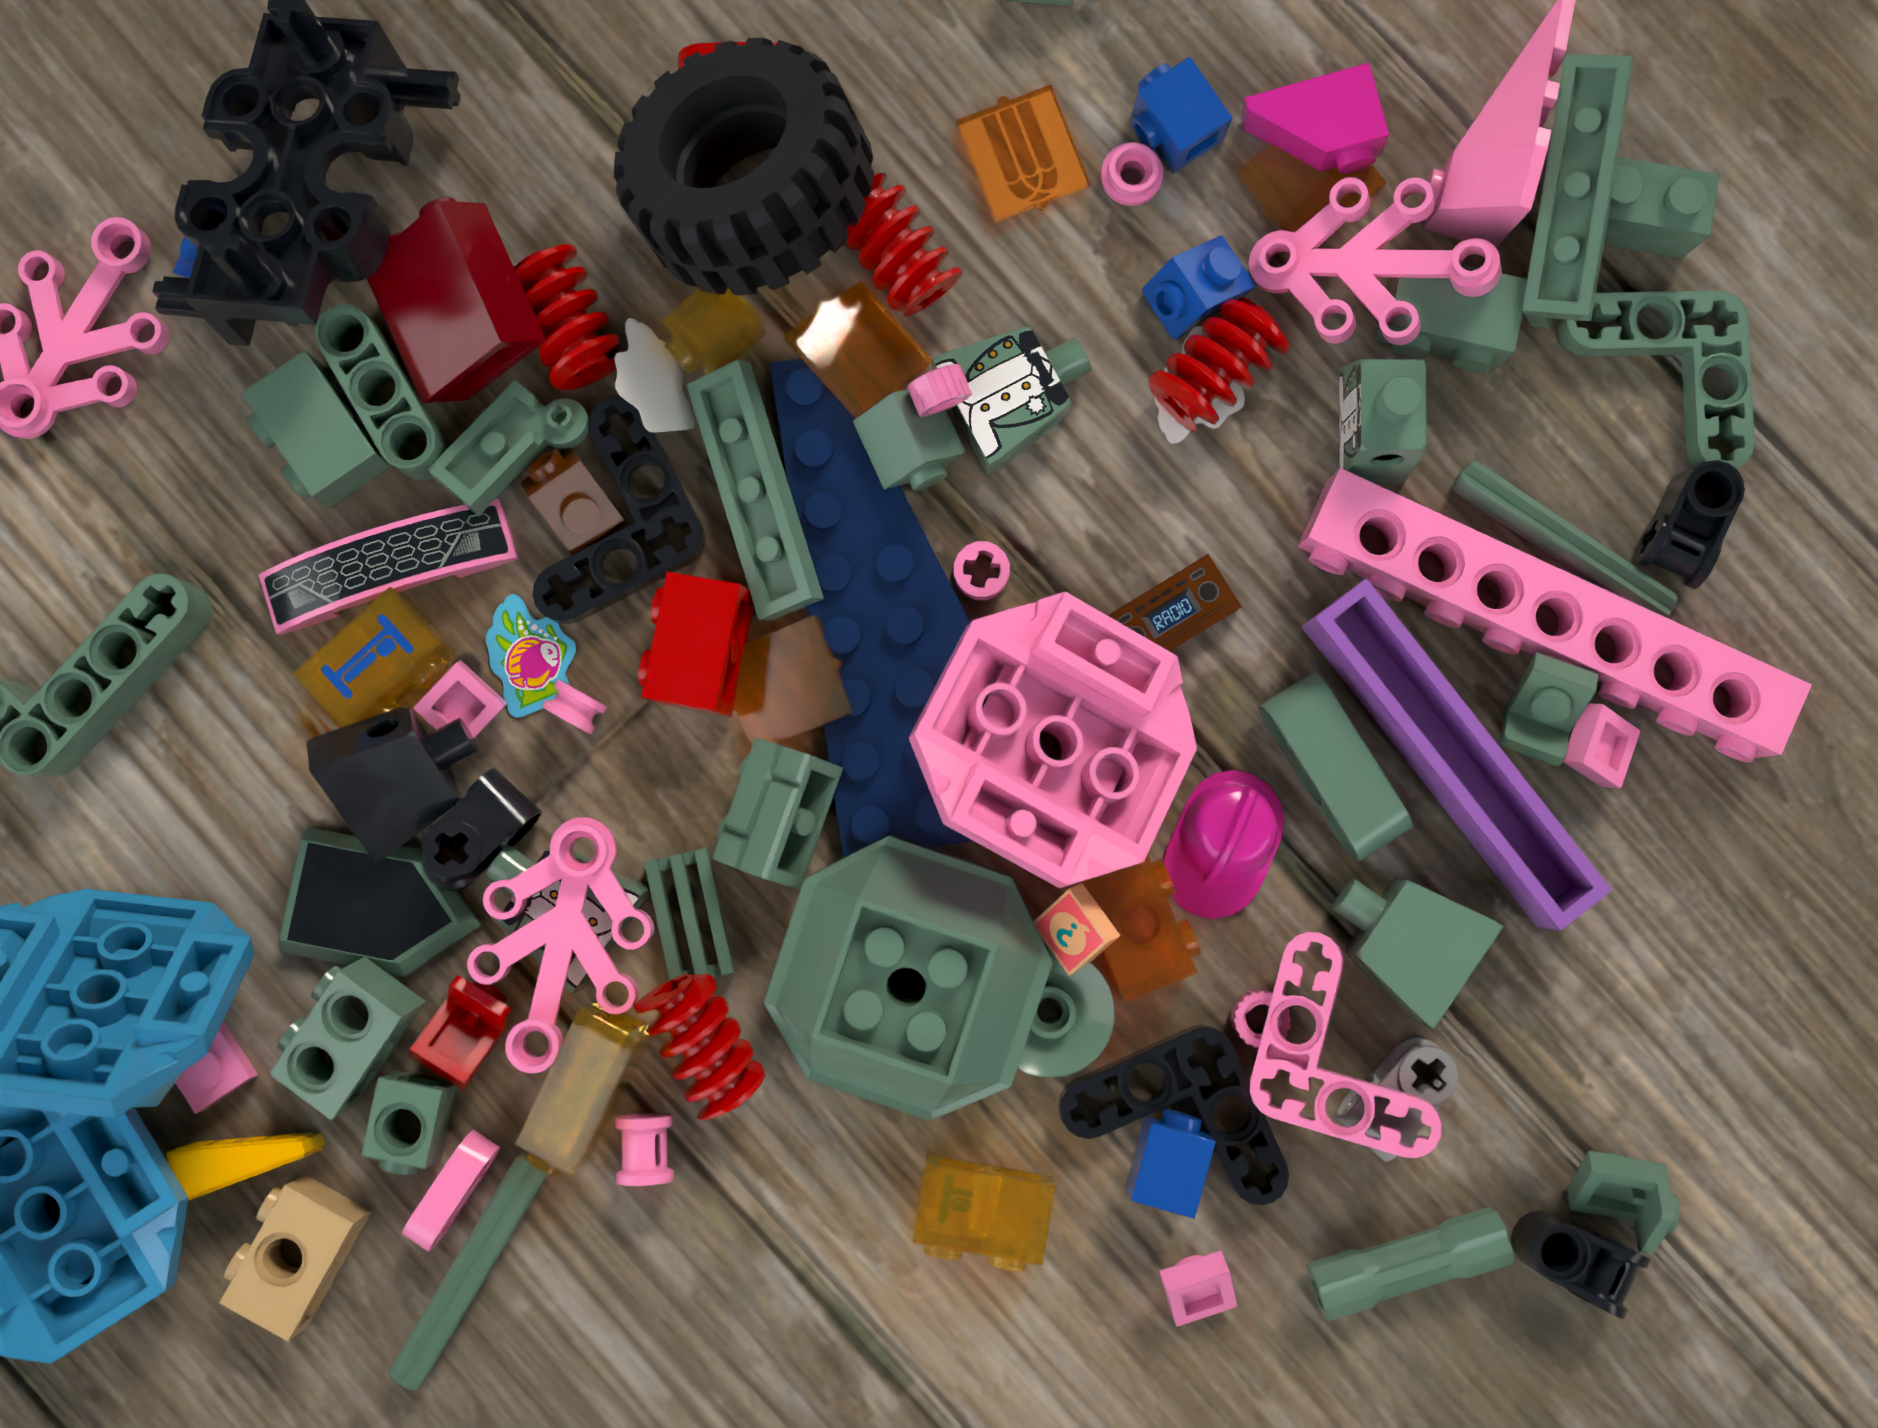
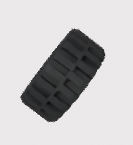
M748 38L745 45H738L734 41L716 44L715 51L704 56L696 52L683 59L685 64L673 74H670L667 70L654 82L656 89L648 97L642 95L632 108V117L634 118L632 123H624L617 145L620 151L615 152L613 175L617 181L616 194L620 205L662 265L668 268L676 279L688 286H698L701 291L725 295L729 288L733 295L757 294V288L767 285L772 290L790 284L789 277L802 270L808 275L821 266L819 259L826 252L831 250L836 253L845 243L848 237L846 232L850 224L857 226L866 207L863 197H869L874 171L871 167L874 158L871 144L836 75L831 73L825 61L814 53L804 51L803 47L778 40L774 46L772 40L766 38ZM774 149L760 166L746 176L734 182L714 187L718 180L736 163L760 151Z

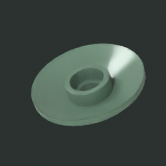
M1047 947L1053 964L1040 1002L1046 998L1056 999L1061 1004V1013L1057 1019L1045 1021L1038 1016L1036 1011L1017 1069L1038 1077L1056 1078L1071 1075L1084 1069L1101 1054L1112 1034L1115 1007L1110 987L1094 964L1090 962L1082 970L1069 976L1049 947Z

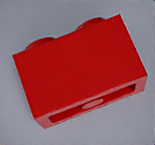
M667 571L664 587H659L656 590L652 600L651 620L656 626L651 649L644 651L639 664L638 681L640 686H643L641 698L661 705L732 717L754 609L750 590L737 583Z

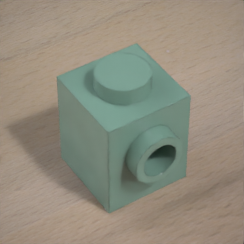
M908 389L892 392L853 421L884 490L910 484L913 491L930 487L948 476L945 466L966 453L947 411L944 410L930 416L920 417Z

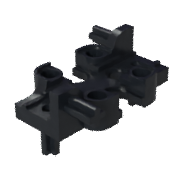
M306 0L268 1L267 9L270 13H263L249 67L232 69L217 78L207 93L201 117L205 120L203 130L209 138L221 140L230 152H236V149L253 150V159L249 168L240 177L229 182L218 183L211 180H188L187 185H181L175 206L174 219L178 229L198 251L190 278L164 276L163 281H155L152 293L158 298L155 306L158 313L162 315L203 318L229 345L250 346L256 320L285 322L288 326H298V324L317 325L324 294L332 281L359 282L372 276L380 268L385 258L391 233L376 214L377 202L372 195L356 192L340 193L330 190L326 185V173L331 163L338 156L349 151L360 152L366 158L373 160L400 162L402 166H408L413 146V131L402 113L404 107L452 110L453 106L459 105L461 95L457 90L459 77L456 72L406 68L378 21L316 17ZM305 99L319 100V106L310 118L302 121L291 120L292 113L295 112L296 105ZM275 212L289 213V220L281 232L273 236L260 235L263 221L269 215Z

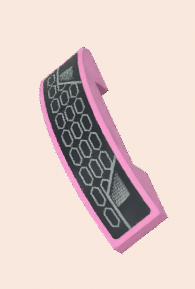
M497 498L479 516L465 505L414 516L315 548L286 560L258 575L275 632L278 635H283L340 617L339 611L451 575L459 578L519 560V555L502 501Z

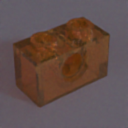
M1147 854L1142 863L1072 884L1073 887L1080 883L1084 884L1121 935L1101 954L1119 998L1125 1003L1198 973L1192 957L1201 954V950L1188 920L1184 918L1176 921L1167 897L1176 894V891L1161 858L1151 862ZM1141 904L1151 909L1155 916V929L1147 939L1131 941L1123 931V917L1131 907Z

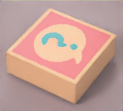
M1083 883L1069 888L1033 921L1040 936L1069 976L1082 970L1121 936Z

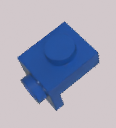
M1220 235L1173 256L1142 288V293L1169 335L1173 339H1177L1185 335L1202 318L1219 311L1225 301L1231 299L1238 301V298L1248 295L1256 285L1223 235Z

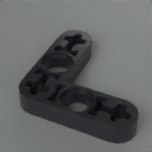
M621 396L604 398L596 404L590 414L588 426L591 437L635 523L555 563L538 575L533 585L532 594L535 606L544 616L560 624L579 622L665 578L667 571L674 573L692 564L700 557L705 548L706 535L703 525L655 433L649 432L644 428L639 410ZM618 412L625 420L634 417L635 421L627 427L629 435L639 451L647 443H650L651 450L637 452L628 457L623 445L614 434L604 437V432L611 428L609 417ZM628 457L619 466L617 465V458ZM651 465L663 471L665 477L664 487L655 497L648 499L640 498L634 495L631 490V477L640 467ZM676 522L681 529L691 526L693 532L685 537L687 548L677 552L671 545H667L654 551L653 554L661 563L651 568L648 555L636 542V539L645 535L647 542L653 546L668 536L665 526L669 523ZM628 549L636 556V572L628 581L622 583L609 581L603 571V563L606 556L613 550ZM589 563L591 575L598 585L604 589V593L595 597L594 590L586 586L572 595L574 606L569 610H566L558 603L550 605L548 599L556 594L554 583L562 579L569 586H574L587 580L588 578L580 571V568Z
M1200 1024L1186 1028L1072 1080L1059 1095L1058 1110L1062 1122L1068 1131L1077 1137L1087 1139L1101 1137L1190 1096L1202 1120L1205 1131L1216 1141L1214 1151L1228 1182L1240 1198L1250 1204L1266 1205L1279 1199L1288 1187L1289 1172L1287 1163L1265 1115L1253 1103L1250 1095V1082L1234 1046L1225 1034L1212 1026ZM1198 1038H1202L1210 1046L1219 1044L1221 1052L1213 1056L1214 1066L1221 1078L1225 1079L1231 1072H1233L1236 1078L1234 1083L1216 1085L1203 1097L1199 1087L1212 1085L1203 1067L1199 1064L1189 1066L1187 1059L1195 1053L1193 1042ZM1143 1063H1151L1158 1066L1164 1078L1163 1087L1159 1094L1149 1099L1137 1098L1132 1095L1128 1087L1130 1072L1137 1065ZM1115 1075L1118 1092L1130 1108L1118 1113L1117 1104L1113 1100L1097 1109L1099 1120L1093 1124H1088L1083 1116L1072 1119L1070 1111L1078 1106L1075 1095L1087 1090L1092 1099H1096L1111 1093L1103 1081ZM1228 1096L1240 1097L1247 1104L1248 1108L1246 1123L1239 1130L1233 1132L1219 1129L1214 1123L1213 1118L1214 1108L1218 1101ZM1258 1132L1262 1136V1141L1251 1142V1148L1262 1164L1269 1165L1273 1163L1274 1168L1266 1174L1268 1185L1263 1189H1258L1252 1182L1242 1184L1241 1177L1249 1173L1247 1161L1238 1148L1229 1156L1226 1151V1146L1246 1143Z

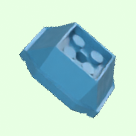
M83 889L53 895L25 907H22L19 903L0 906V1106L117 1119L132 1107H157L182 1072L208 1054L254 958L251 937L240 927L236 928L229 917L211 902Z
M0 1106V1356L51 1364L176 1285L189 1197L135 1107L114 1119ZM47 1194L54 1197L59 1204L60 1218L58 1222L53 1221L45 1211L44 1203Z

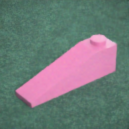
M1557 0L1442 168L1440 170L1431 169L1426 181L1432 187L1435 207L1432 214L1425 220L1423 230L1462 241L1480 238L1489 241L1497 247L1531 210L1551 130L1545 129L1543 126L1550 108L1552 109L1557 101L1560 83L1548 80V76L1553 77L1556 74L1565 55L1576 0ZM1423 194L1421 195L1420 205L1426 199V196Z

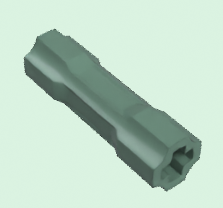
M1487 1207L1445 1220L1438 1227L1363 1250H1347L1308 1262L1306 1266L1315 1299L1322 1316L1328 1322L1373 1308L1382 1300L1457 1277L1470 1278L1514 1264V1253L1505 1225L1498 1212L1493 1211L1491 1207Z

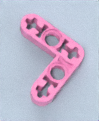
M1306 932L1297 935L1288 943L1282 956L1250 1080V1095L1254 1105L1261 1113L1273 1119L1407 1158H1418L1427 1155L1437 1146L1441 1138L1442 1126L1438 1111L1429 1101L1413 1094L1318 1067L1343 971L1344 958L1337 943L1322 933ZM1312 942L1322 944V956L1332 960L1330 971H1318L1312 987L1313 991H1326L1323 1005L1307 996L1285 995L1288 981L1301 987L1305 970L1302 965L1295 963V956L1297 951H1309ZM1293 1005L1307 1008L1314 1015L1316 1021V1031L1313 1037L1302 1044L1287 1041L1281 1035L1278 1028V1020L1281 1013L1287 1007ZM1279 1070H1285L1290 1073L1289 1083L1292 1086L1308 1091L1311 1089L1310 1077L1324 1080V1085L1319 1090L1315 1099V1118L1302 1115L1301 1112L1307 1104V1101L1289 1097L1285 1099L1282 1107L1272 1104V1093L1263 1089L1264 1078L1274 1079L1278 1075ZM1350 1088L1362 1097L1365 1113L1357 1124L1340 1126L1328 1116L1326 1100L1334 1090ZM1375 1096L1390 1100L1384 1111L1386 1114L1405 1117L1409 1107L1421 1110V1122L1431 1126L1429 1136H1417L1413 1145H1406L1400 1142L1401 1130L1382 1123L1380 1126V1138L1368 1135L1366 1131L1375 1116Z

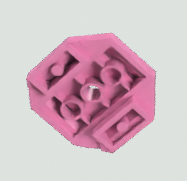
M1066 591L1040 599L1034 603L973 620L967 625L909 736V741L943 824L1058 888L1144 862L1197 750L1190 713L1180 686L1183 680L1178 656ZM1041 731L1052 734L1059 741L1061 746V757L1059 760L1049 758L1042 751L1039 743Z

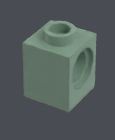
M397 1070L378 1077L361 1156L381 1160L379 1166L381 1170L400 1175H417L420 1168L426 1169L441 1160L457 1086L449 1081ZM401 1109L410 1110L418 1116L422 1127L418 1141H410L404 1138L398 1131L397 1116Z

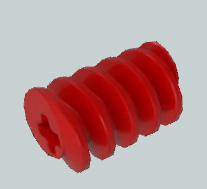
M877 173L873 176L869 197H863L866 207L857 226L850 224L846 229L848 237L845 243L850 249L855 251L861 250L858 259L863 269L875 270L872 277L875 287L882 291L890 290L886 298L890 309L895 311L904 310L903 316L908 317L924 310L942 298L959 280L963 271L960 267L944 272L939 270V265L949 253L948 249L945 246H941L931 251H926L924 246L934 235V229L932 226H925L912 231L910 226L920 215L921 210L917 205L898 210L896 205L905 196V187L903 185H896L884 190L882 185L887 178L886 173Z
M571 244L557 245L540 250L525 257L514 266L547 340L540 345L539 358L543 365L552 368L549 374L550 381L553 387L559 390L582 388L616 371L615 359H609L607 354L620 343L619 337L616 334L598 336L596 333L609 322L607 312L603 311L587 314L586 309L598 300V294L594 289L576 291L575 288L586 280L588 273L581 266L565 269V265L577 256V250Z
M1240 297L1238 301L1234 299L1225 301L1219 310L1220 318H1208L1202 325V336L1193 335L1185 341V354L1174 353L1167 359L1166 367L1168 372L1162 370L1155 371L1149 378L1150 390L1157 401L1179 424L1191 432L1197 431L1194 422L1197 417L1213 425L1219 421V416L1212 405L1215 399L1229 407H1233L1237 403V398L1229 386L1232 382L1249 390L1255 385V381L1247 369L1250 364L1264 372H1268L1272 368L1273 364L1265 351L1268 346L1280 354H1286L1290 350L1291 346L1275 320L1263 308L1248 298Z
M707 973L684 974L675 977L648 992L634 1005V1010L639 1014L652 1010L658 1011L659 1015L647 1026L646 1031L650 1036L665 1032L671 1034L672 1037L660 1048L659 1054L662 1058L682 1054L684 1057L672 1070L671 1075L675 1080L691 1076L695 1077L696 1081L684 1092V1098L688 1102L707 1098L708 1103L696 1116L700 1120L712 1119L739 1107L756 1092L765 1078L763 1065L756 1060H751L753 1047L750 1042L745 1039H738L741 1033V1026L738 1020L732 1017H725L729 1011L728 1002L720 995H713L716 990V981L713 976Z

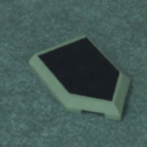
M307 827L300 839L279 936V947L282 953L343 965H350L363 957H367L387 973L405 977L457 941L462 940L480 928L482 924L457 890H443L431 883L425 874L420 848L402 845L383 860L374 863L356 836Z

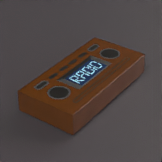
M1207 554L1108 616L1171 652L1233 614L1242 606L1210 555Z

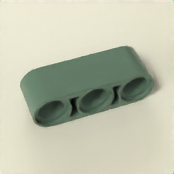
M338 304L329 307L320 315L317 325H315V338L318 347L379 452L389 464L406 476L415 480L427 481L433 479L427 469L450 445L427 403L422 404L412 379L389 338L360 308L351 304ZM357 328L364 329V338L361 344L355 350L342 352V341L345 335ZM395 381L396 387L392 399L384 405L373 406L372 398L375 389L381 383ZM417 434H426L427 447L424 453L416 459L405 460L403 448L407 440Z
M1312 672L1259 705V712L1271 735L1337 840L1354 861L1360 862L1413 828L1410 815L1339 701L1326 682L1317 673Z

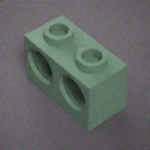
M363 957L342 969L336 965L320 979L311 994V997L317 1003L307 1018L299 1017L280 1038L277 1048L283 1053L269 1073V1075L331 1121L359 1102L426 1003L425 1000L367 957ZM353 996L361 999L366 1005L369 1014L368 1020L361 1018L356 1013L353 1007ZM319 1048L324 1049L331 1056L334 1070L329 1069L323 1064L319 1056Z

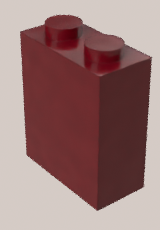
M444 197L424 205L419 210L420 217L404 231L390 236L385 258L380 268L367 278L422 404L470 400L547 341L486 204L456 202L454 198Z

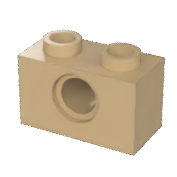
M307 1175L284 1185V1187L280 1185L275 1186L258 1211L256 1220L263 1223L252 1245L248 1243L243 1244L230 1261L224 1273V1278L230 1281V1284L219 1304L287 1342L310 1325L372 1211ZM283 1239H289L299 1246L302 1252L300 1268L292 1267L284 1261L280 1250Z

